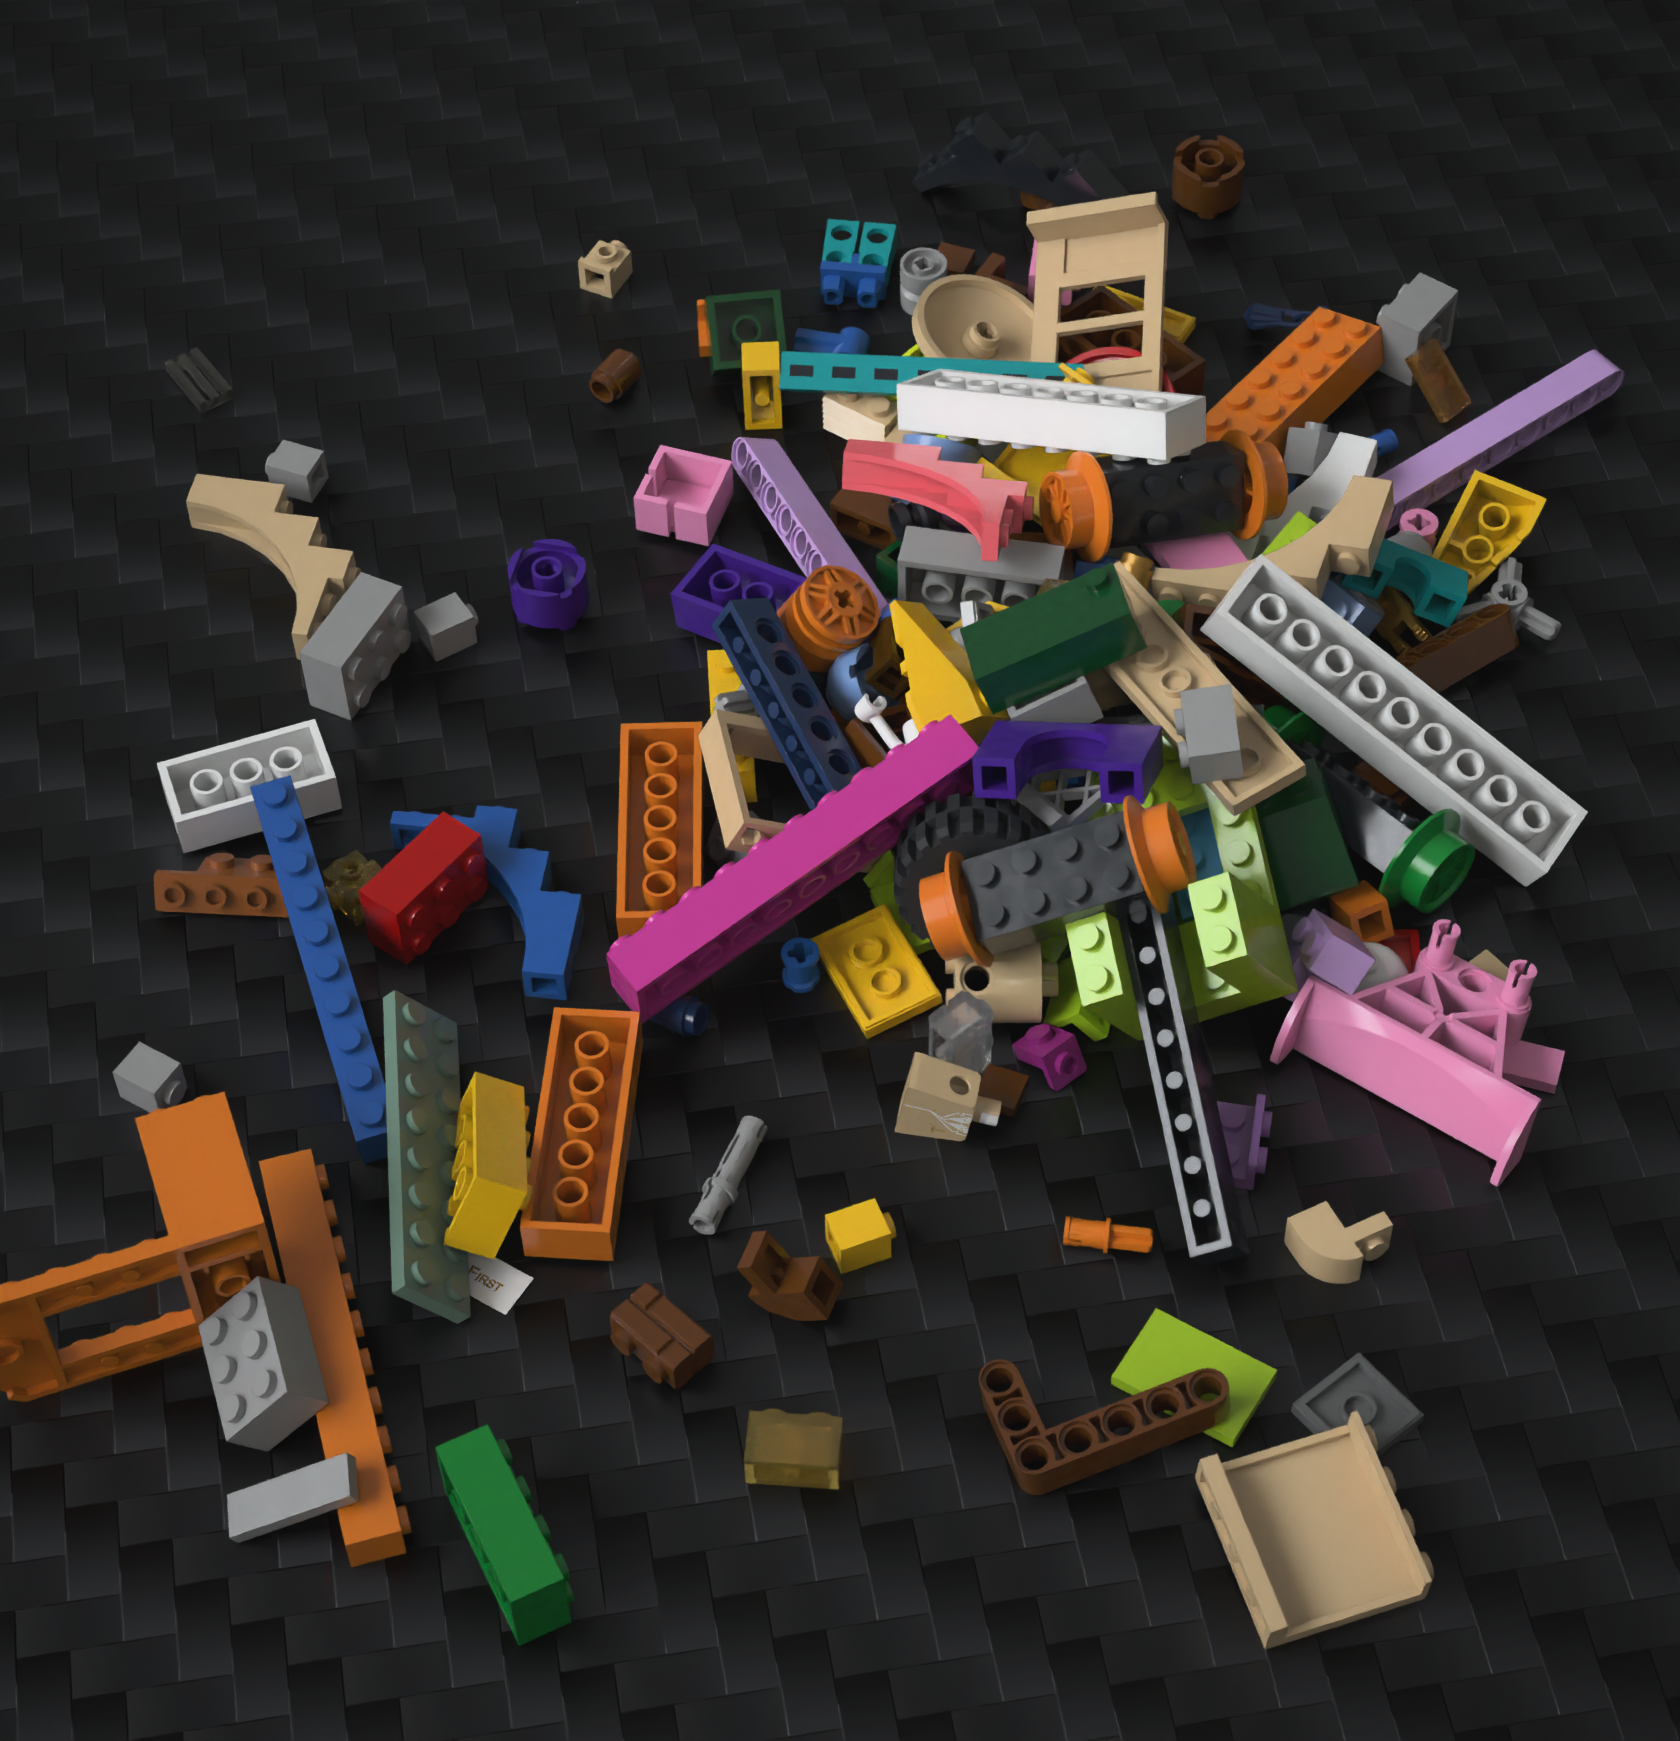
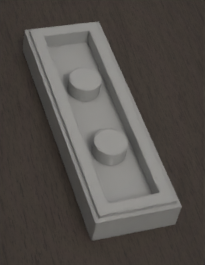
M346 1452L227 1494L229 1538L240 1543L358 1502L356 1458Z

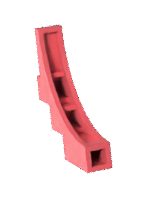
M858 439L848 440L843 452L842 489L900 498L924 505L951 517L964 525L976 537L981 547L982 561L997 562L1001 548H1008L1010 534H1022L1025 520L1032 521L1034 497L1027 496L1028 482L983 478L984 464L941 460L942 447Z

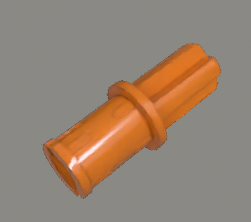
M1066 1216L1063 1245L1103 1249L1105 1254H1108V1248L1148 1253L1153 1247L1154 1233L1150 1228L1111 1224V1218H1107L1106 1221H1093Z

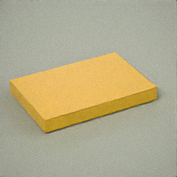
M886 904L880 905L810 939L817 945L821 963L866 1039L943 1003L941 993Z

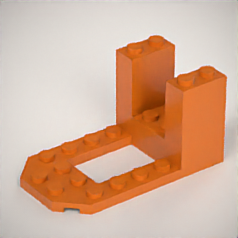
M225 1092L200 1096L193 1101L167 1109H157L147 1115L135 1118L169 1234L168 1236L159 1239H147L141 1241L136 1246L113 1253H101L87 1261L67 1267L52 1268L38 1276L18 1282L10 1281L0 1285V1391L7 1392L8 1400L27 1402L203 1347L198 1326L253 1279L260 1276L281 1283L265 1221ZM181 1275L191 1309L181 1312H169L162 1315L159 1319L136 1326H124L114 1333L91 1340L82 1339L68 1347L56 1349L45 1317Z

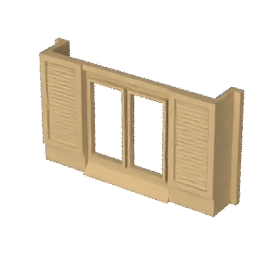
M1156 191L1027 212L1026 225L1037 241L1031 362L1058 363L1059 337L1143 325L1141 357L1085 364L1084 370L1095 380L1094 385L1162 392L1165 272L1167 270L1169 222L1158 203ZM1145 279L1144 311L1060 323L1061 293L1063 291Z

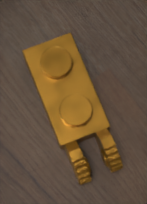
M1385 586L1379 597L1375 600L1386 614L1375 629L1401 655L1412 649L1400 637L1408 627L1420 642H1424L1433 636L1417 619L1419 616L1413 614L1412 606L1401 592L1396 588Z

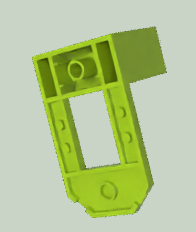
M1162 735L1163 767L1144 804L1141 805L1146 809L1170 801L1175 806L1180 817L1209 808L1223 869L1222 874L1187 885L1195 920L1178 925L1199 1022L1299 992L1255 805L1234 817L1205 783L1192 784L1190 767L1181 768L1179 753ZM1100 774L1096 778L1095 785H1100ZM1106 803L1086 822L1122 811L1123 803ZM1105 911L1065 924L1082 1007L1138 1041L1143 1040L1119 920Z

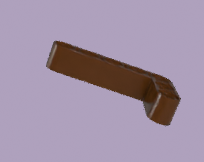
M1499 603L1478 610L1394 659L1439 693L1512 651L1520 642L1509 605Z
M1002 1359L990 1361L980 1370L978 1378L984 1408L1015 1478L1022 1490L1032 1495L1049 1493L1218 1426L1227 1419L1231 1408L1227 1378L1216 1369L1203 1368L1045 1430L1020 1372L1013 1363ZM999 1385L1010 1386L1004 1392L992 1391L993 1388ZM1209 1393L1218 1396L1213 1401L1199 1399L1202 1395ZM1165 1410L1176 1413L1172 1417L1165 1419L1156 1416V1414ZM1016 1423H1025L1028 1425L1026 1428L1020 1431H1013L1009 1429L1010 1426ZM1122 1427L1132 1430V1432L1123 1436L1113 1433V1431ZM1079 1444L1089 1447L1086 1451L1080 1453L1070 1451V1448ZM1036 1461L1046 1464L1038 1470L1026 1468L1027 1465Z

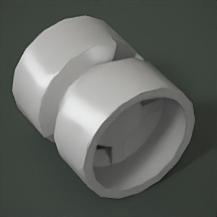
M916 248L905 253L900 260V305L910 315H913L914 308L923 291L934 281L947 276V260L938 250Z

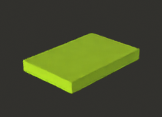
M1156 1308L1112 1374L1111 1384L1131 1395H1135L1199 1369L1213 1368L1222 1372L1229 1384L1230 1413L1223 1423L1203 1432L1233 1448L1275 1381L1277 1370ZM1210 1393L1199 1397L1203 1401H1213L1218 1398L1217 1395ZM1168 1410L1163 1411L1171 1416L1176 1414Z

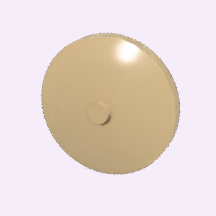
M967 274L946 276L931 283L920 296L912 315L913 334L925 357L1031 362L1034 305L1016 290L990 278Z

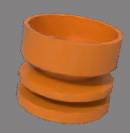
M832 565L815 569L776 612L807 670L823 673L829 671L831 664L839 655L858 647L877 627L880 615L877 598L870 586L858 574L844 567Z

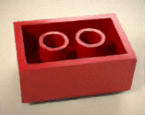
M443 811L359 890L369 942L406 966L417 955L426 952L432 941L445 928L454 925L459 915L473 901H478L482 898L489 887L481 834Z

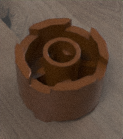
M1196 135L1184 140L1176 148L1173 164L1172 199L1177 201L1182 207L1196 212L1198 217L1202 219H1213L1218 213L1233 208L1241 200L1245 170L1244 152L1235 141L1218 135L1216 141L1200 140L1201 135Z

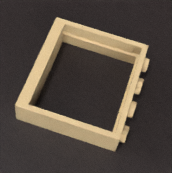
M716 709L698 735L725 848L727 850L749 853L750 849L761 839H771L783 831L785 823L750 818L734 754L780 763L785 762L761 717ZM883 855L859 872L869 873Z

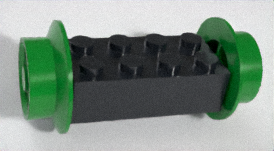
M1275 705L1264 711L1265 721L1302 761L1314 757L1323 770L1347 846L1384 873L1379 893L1387 899L1388 907L1394 908L1408 902L1425 914L1436 910L1444 904L1461 885L1475 858V847L1459 835L1461 827L1460 815L1453 809H1444L1433 814L1425 821L1415 815L1410 816L1400 809L1402 805L1384 792L1379 793L1370 787L1371 782L1351 768L1348 770L1339 764L1340 759L1321 746L1326 729L1303 711L1296 715L1284 705Z

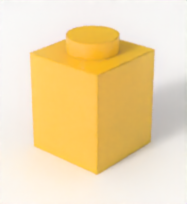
M875 1198L825 1215L826 1241L841 1274L892 1257L891 1239L896 1238V1229L888 1212L882 1214Z

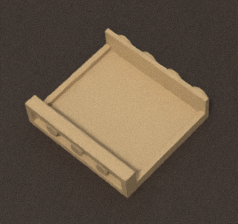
M1358 1411L1351 1412L1347 1425L1221 1463L1218 1454L1199 1459L1195 1476L1196 1482L1265 1650L1425 1599L1432 1579H1434V1570L1428 1555L1424 1551L1419 1552L1413 1538L1415 1536V1527L1412 1517L1407 1509L1401 1510L1394 1495L1396 1494V1483L1393 1474L1387 1466L1382 1467L1376 1454L1378 1443L1375 1433L1370 1425L1364 1426Z

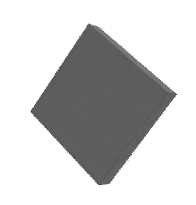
M1359 1352L1295 1401L1291 1408V1412L1314 1435L1347 1425L1351 1412L1358 1411L1364 1426L1370 1425L1375 1433L1378 1443V1451L1376 1452L1378 1457L1420 1425L1424 1414Z

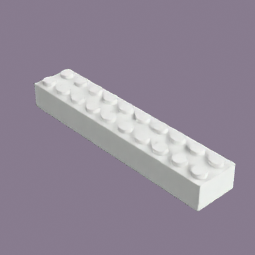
M1262 554L1243 571L1200 629L1210 639L1432 814L1444 809L1455 810L1461 818L1459 835L1525 887L1548 872L1588 813L1583 807Z

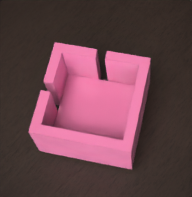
M660 445L648 468L649 474H645L634 496L636 529L669 537L671 532H675L676 539L709 546L734 494L732 461Z

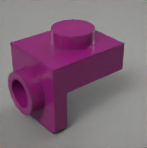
M1045 1022L1030 1028L1024 1037L1012 1045L1017 1059L1042 1069L1049 1087L1055 1091H1059L1087 1070L1075 1035Z

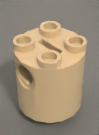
M1040 942L994 955L993 964L988 968L980 967L970 955L945 961V974H954V988L946 989V1017L955 1016V1024L1041 1023L1042 997H1058L1057 962H1042ZM974 970L982 972L987 978V987L981 991L969 989L964 981V976L968 972Z

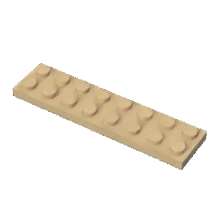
M1118 561L1114 566L1130 597L1148 648L1103 668L1154 726H1162V735L1179 753L1178 742L1186 741L1185 734L1177 735L1174 709L1182 708L1180 691L1231 683L1125 566ZM1231 684L1244 777L1205 782V784L1235 817L1306 776V766Z

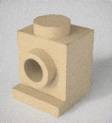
M599 240L586 258L581 257L578 260L580 288L612 299L633 272L631 250H628L626 245L618 240H613L610 243ZM598 275H604V279L598 278Z

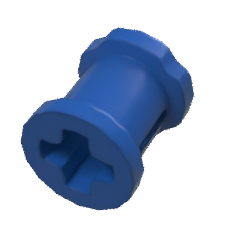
M801 937L790 939L781 950V959L786 966L782 973L783 983L787 988L796 993L811 991L820 981V971L816 965L819 960V949L810 939Z

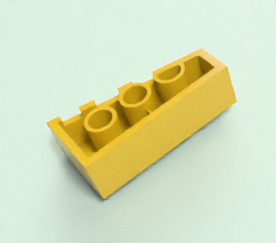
M474 1073L459 1104L454 1146L458 1151L451 1172V1180L456 1181L453 1196L449 1198L447 1215L454 1218L450 1226L445 1230L443 1245L494 1260L518 1210L524 1211L527 1208L532 1194V1185L527 1184V1177L531 1168V1158H528L526 1155L530 1142V1132L526 1131L530 1109L529 1106L525 1105L523 1086L482 1073Z

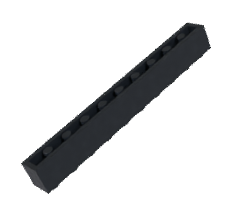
M1171 894L1168 913L1160 914L1154 907L1118 917L1189 1255L1190 1258L1211 1266L1250 1255Z

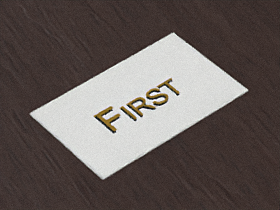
M468 1252L470 1296L506 1315L534 1278L496 1257L493 1260Z

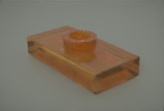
M1437 338L1428 340L1404 359L1440 423L1449 421L1472 403Z

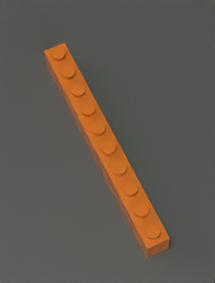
M311 1149L259 1161L286 1284L299 1288L329 1401L327 1405L316 1413L325 1458L329 1459L346 1452L356 1458L359 1501L337 1509L350 1565L355 1567L407 1553L403 1535L412 1533L406 1506L396 1507L393 1495L401 1493L402 1489L396 1465L386 1467L384 1454L392 1453V1447L387 1426L377 1427L374 1415L383 1413L377 1386L368 1388L365 1376L373 1375L374 1372L368 1347L359 1349L356 1338L363 1337L365 1334L359 1309L350 1311L347 1302L348 1300L356 1299L350 1272L341 1274L339 1263L347 1262L341 1235L332 1237L330 1227L338 1225L333 1200L324 1201L321 1192L330 1189L324 1163L315 1165Z

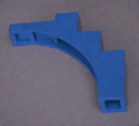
M477 805L474 818L450 815L481 834L488 882L502 894L520 921L526 937V949L522 967L525 996L567 1000L585 920L582 895L571 894L566 891L549 892L553 877L549 851H540L534 848H518L521 837L518 809L503 806ZM393 811L390 827L394 849L403 850L439 815L425 814L418 811Z

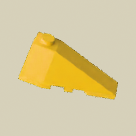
M1475 470L1432 554V558L1468 572V596L1531 534L1547 502V498Z

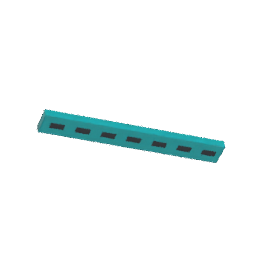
M782 351L779 389L791 392L897 396L898 383L937 369L1063 381L1066 377L1058 367L1061 363ZM1064 363L1074 371L1077 367L1084 370V364Z

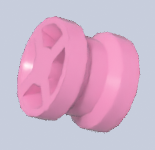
M1420 508L1410 509L1401 516L1399 532L1412 531L1420 534L1433 551L1439 522L1437 517L1428 510Z

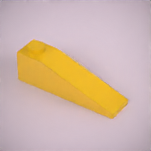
M894 600L889 604L895 640L904 651L905 660L900 663L901 675L908 677L910 690L905 694L906 703L918 732L931 721L938 720L940 722L951 714L972 740L978 744L987 736L996 720L1006 721L1010 718L1006 709L992 714L974 679L967 652L923 603Z

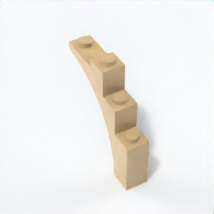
M196 474L186 499L192 528L221 533L244 542L265 555L284 573L297 597V612L292 629V638L296 657L301 660L299 652L361 573V569L356 567L353 551L326 548L327 537L326 534L321 532L319 518L294 515L293 503L288 501L284 484Z
M1353 475L1343 497L1321 522L1300 538L1264 556L1319 600L1322 598L1331 571L1370 577L1394 509L1393 480ZM1255 559L1217 568L1184 570L1156 567L1151 578L1153 598L1156 601L1176 600L1217 607L1243 571Z

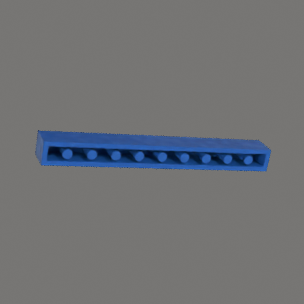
M291 775L250 787L362 1161L364 1164L387 1158L386 1084Z

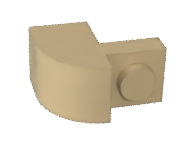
M1327 1201L1287 1218L1284 1243L1301 1268L1314 1278L1335 1284L1351 1283L1360 1279L1364 1259L1366 1261L1375 1260L1389 1249L1393 1224L1383 1211L1344 1228Z

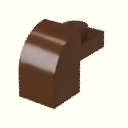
M755 1231L752 1233L737 1266L741 1274L753 1285L748 1295L752 1301L771 1313L797 1321L828 1320L843 1286L840 1278L820 1256L791 1258L768 1231Z

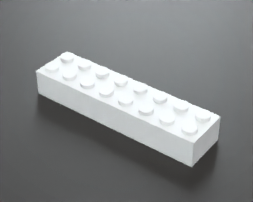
M937 369L897 384L898 430L914 431V434L927 436L941 434L946 435V439L952 441H965L969 438H976L981 445H996L1002 442H1010L1011 447L1015 449L1033 448L1035 445L1044 446L1045 452L1049 453L1066 452L1068 449L1086 451L1093 457L1106 453L1112 454V459L1118 461H1129L1140 457L1147 458V463L1152 465L1168 464L1171 462V458L1189 455L1192 449L1206 443V396Z

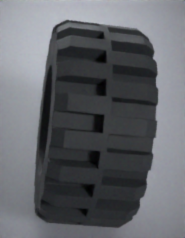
M974 792L969 797H961V793L949 795L946 802L940 803L939 800H935L926 805L925 814L916 813L908 821V829L906 828L901 831L894 855L895 903L899 905V914L903 922L911 925V932L919 939L924 941L926 938H929L930 946L934 947L921 910L919 898L920 880L938 874L944 869L945 858L950 851L956 850L964 858L979 856L1046 835L1044 824L1038 817L1033 816L1031 818L1030 810L1021 803H1016L1013 806L1009 804V799L975 798Z

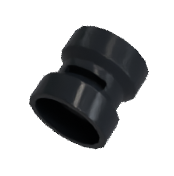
M897 502L888 506L889 522L899 542L903 541L906 525L939 529V519L936 510L914 502H909L908 504Z

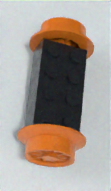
M1241 430L1227 431L1219 441L1206 442L1192 449L1191 454L1175 456L1171 458L1170 463L1164 465L1148 464L1147 458L1140 457L1129 461L1114 460L1112 456L1094 458L1086 451H1078L1068 458L1064 470L1051 471L1043 477L1039 491L1040 518L1044 533L1050 544L1065 546V551L1075 549L1084 561L1090 563L1101 561L1107 554L1108 549L1225 531H1230L1238 539L1248 540L1254 538L1260 532L1264 521L1278 519L1284 513L1288 500V477L1283 458L1278 449L1267 441L1254 443Z
M1128 795L1124 797L1123 810L966 860L958 851H950L945 858L944 872L920 880L919 898L929 936L941 958L945 961H951L970 955L980 967L988 968L993 964L994 955L1066 934L1065 924L1105 911L1114 918L1154 907L1160 914L1168 913L1171 893L1187 889L1188 884L1197 882V872L1185 827L1173 803L1168 801L1145 809L1133 795Z

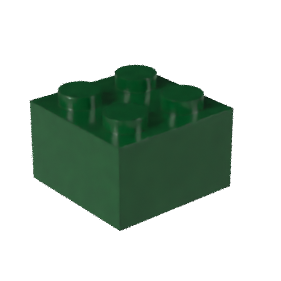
M780 289L706 296L704 313L712 377L742 374L741 343L779 341L781 370L782 351H787Z

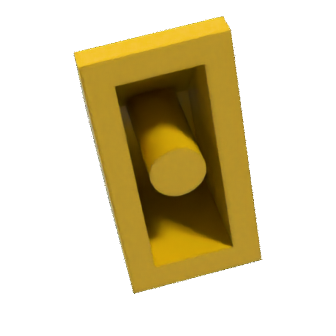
M779 341L741 343L745 430L782 429L781 390L779 389Z

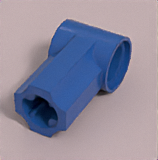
M856 327L844 328L839 334L797 328L793 352L867 355L871 341L865 331Z

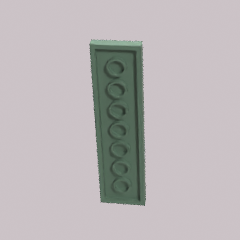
M394 990L383 997L392 1294L459 1324L471 1317L468 1252L443 1245L445 1230L450 1226L454 1218L447 1215L449 1198L453 1196L456 1181L451 1180V1172L458 1151L454 1146L459 1104L461 1102L457 1023Z

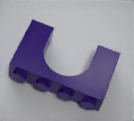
M996 720L972 757L975 798L1017 799L1027 781L1038 774L1059 769H1086L1100 773L1101 803H1123L1125 796L1133 795L1141 804H1144L1163 767L1162 726Z

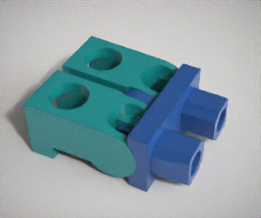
M828 219L820 266L821 294L824 295L825 304L839 305L843 303L844 296L857 297V304L861 305V307L875 308L879 299H886L893 260L895 261L897 252L896 224L864 222L860 242V221ZM837 231H848L852 236L847 240L840 241L834 238V233ZM880 233L887 237V240L882 243H872L870 241V236Z

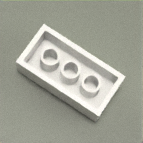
M315 719L157 763L166 800L183 853L263 831L250 787L291 775L304 819L342 808L336 776Z

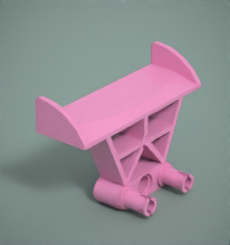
M1441 919L1434 923L1429 945L1420 951L1413 973L1352 995H1348L1311 974L1297 995L1283 1022L1270 1056V1061L1278 1065L1295 1049L1496 1160L1497 1163L1489 1183L1498 1187L1521 1160L1541 1099L1502 1078L1505 1045L1516 1044L1520 1041L1532 1007L1529 993L1537 975L1535 965L1531 963L1527 974L1523 975L1528 961L1514 960L1510 963L1506 981H1503L1454 955L1453 952L1461 929L1455 923L1450 935H1448L1451 921Z

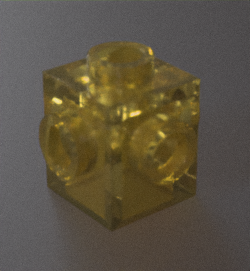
M356 849L347 856L335 860L329 867L322 870L331 908L335 911L340 909L356 926L365 921L359 890L381 870L380 866L374 860L367 861Z

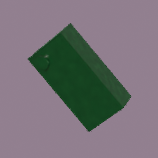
M1113 562L1101 568L1093 569L1087 574L960 629L974 679L992 714L1148 648L1130 597Z

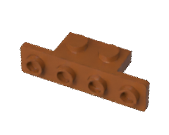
M216 853L206 857L197 871L157 870L154 874L155 909L157 911L289 918L270 855H256L247 859L234 858L229 853Z

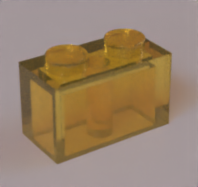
M779 1409L750 1411L744 1455L746 1483L839 1489L843 1450V1417H835L825 1412H813L809 1415L791 1414Z

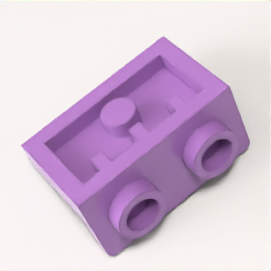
M1257 1094L1255 1107L1217 1101L1236 1188L1253 1190L1255 1173H1265L1268 1148L1259 1147L1260 1136L1269 1138L1273 1112L1264 1110L1266 1098L1264 1094Z

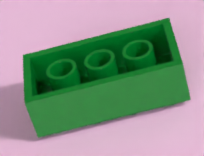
M487 1424L435 1447L445 1493L518 1645L525 1644L571 1623L569 1603L574 1602L575 1598L568 1582L571 1579L569 1569L560 1552L553 1554L549 1544L552 1538L548 1526L541 1513L534 1515L529 1504L533 1502L531 1493L523 1476L515 1477L510 1466L514 1464V1461L504 1438L495 1440Z

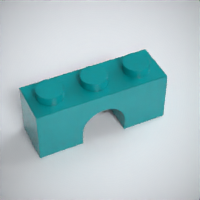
M1383 538L1371 576L1366 577L1342 573L1341 585L1375 599L1379 597L1385 586L1399 589L1412 600L1414 606L1413 614L1449 628L1467 600L1468 572Z

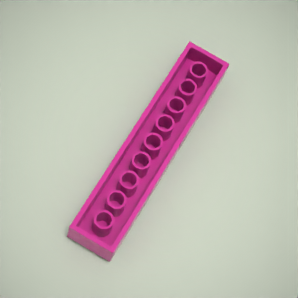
M951 714L940 722L938 720L931 721L922 728L918 737L907 745L901 743L892 748L885 756L884 761L873 768L866 767L860 770L848 786L839 792L833 790L827 793L812 811L806 815L798 814L791 818L779 834L771 839L764 838L758 841L743 859L737 863L729 862L722 866L716 872L714 879L702 887L694 886L689 889L674 907L668 911L660 910L653 914L646 921L645 927L632 936L626 934L617 939L611 945L610 951L606 953L612 987L632 1011L640 1012L641 1023L643 1024L674 1000L683 996L895 847L901 831L906 828L908 829V821L918 812L924 815L926 805L935 800H939L940 803L946 802L949 795L961 793V797H966L973 792L972 757L979 746Z

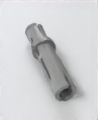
M748 1115L742 1118L737 1132L724 1153L715 1174H713L712 1178L710 1177L705 1181L702 1187L703 1195L689 1219L690 1225H694L693 1228L696 1231L705 1235L714 1234L728 1205L731 1206L738 1196L737 1188L748 1169L760 1142L768 1131V1127L766 1125L762 1126L764 1122L759 1118Z

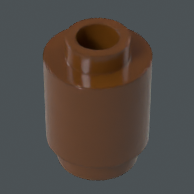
M614 350L591 375L589 388L593 395L605 403L618 400L642 374L638 358L630 351Z

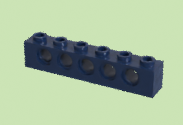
M768 597L730 600L711 626L812 811L827 793L833 790L839 792L848 786L853 777L862 768Z

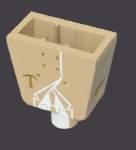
M915 1052L902 1093L895 1132L962 1141L966 1138L971 1121L996 1127L1002 1101L978 1096L981 1075L978 1072Z

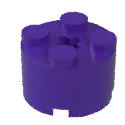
M542 539L535 541L534 547L524 552L522 547L513 554L508 564V578L512 606L517 620L522 624H529L539 628L568 630L574 627L577 619L587 609L590 598L586 562L584 557L577 553V548L562 540Z

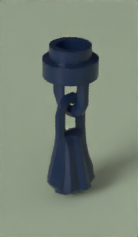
M1256 303L1249 306L1244 312V319L1251 330L1269 327L1297 328L1314 311L1279 309ZM1317 306V308L1322 307L1327 309V306ZM1284 315L1293 316V322L1284 321Z

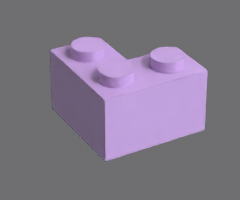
M1314 908L1308 917H1303L1296 924L1292 933L1293 940L1288 946L1299 992L1312 974L1324 982L1352 995L1376 960L1355 932ZM1299 992L1282 997L1294 1003Z

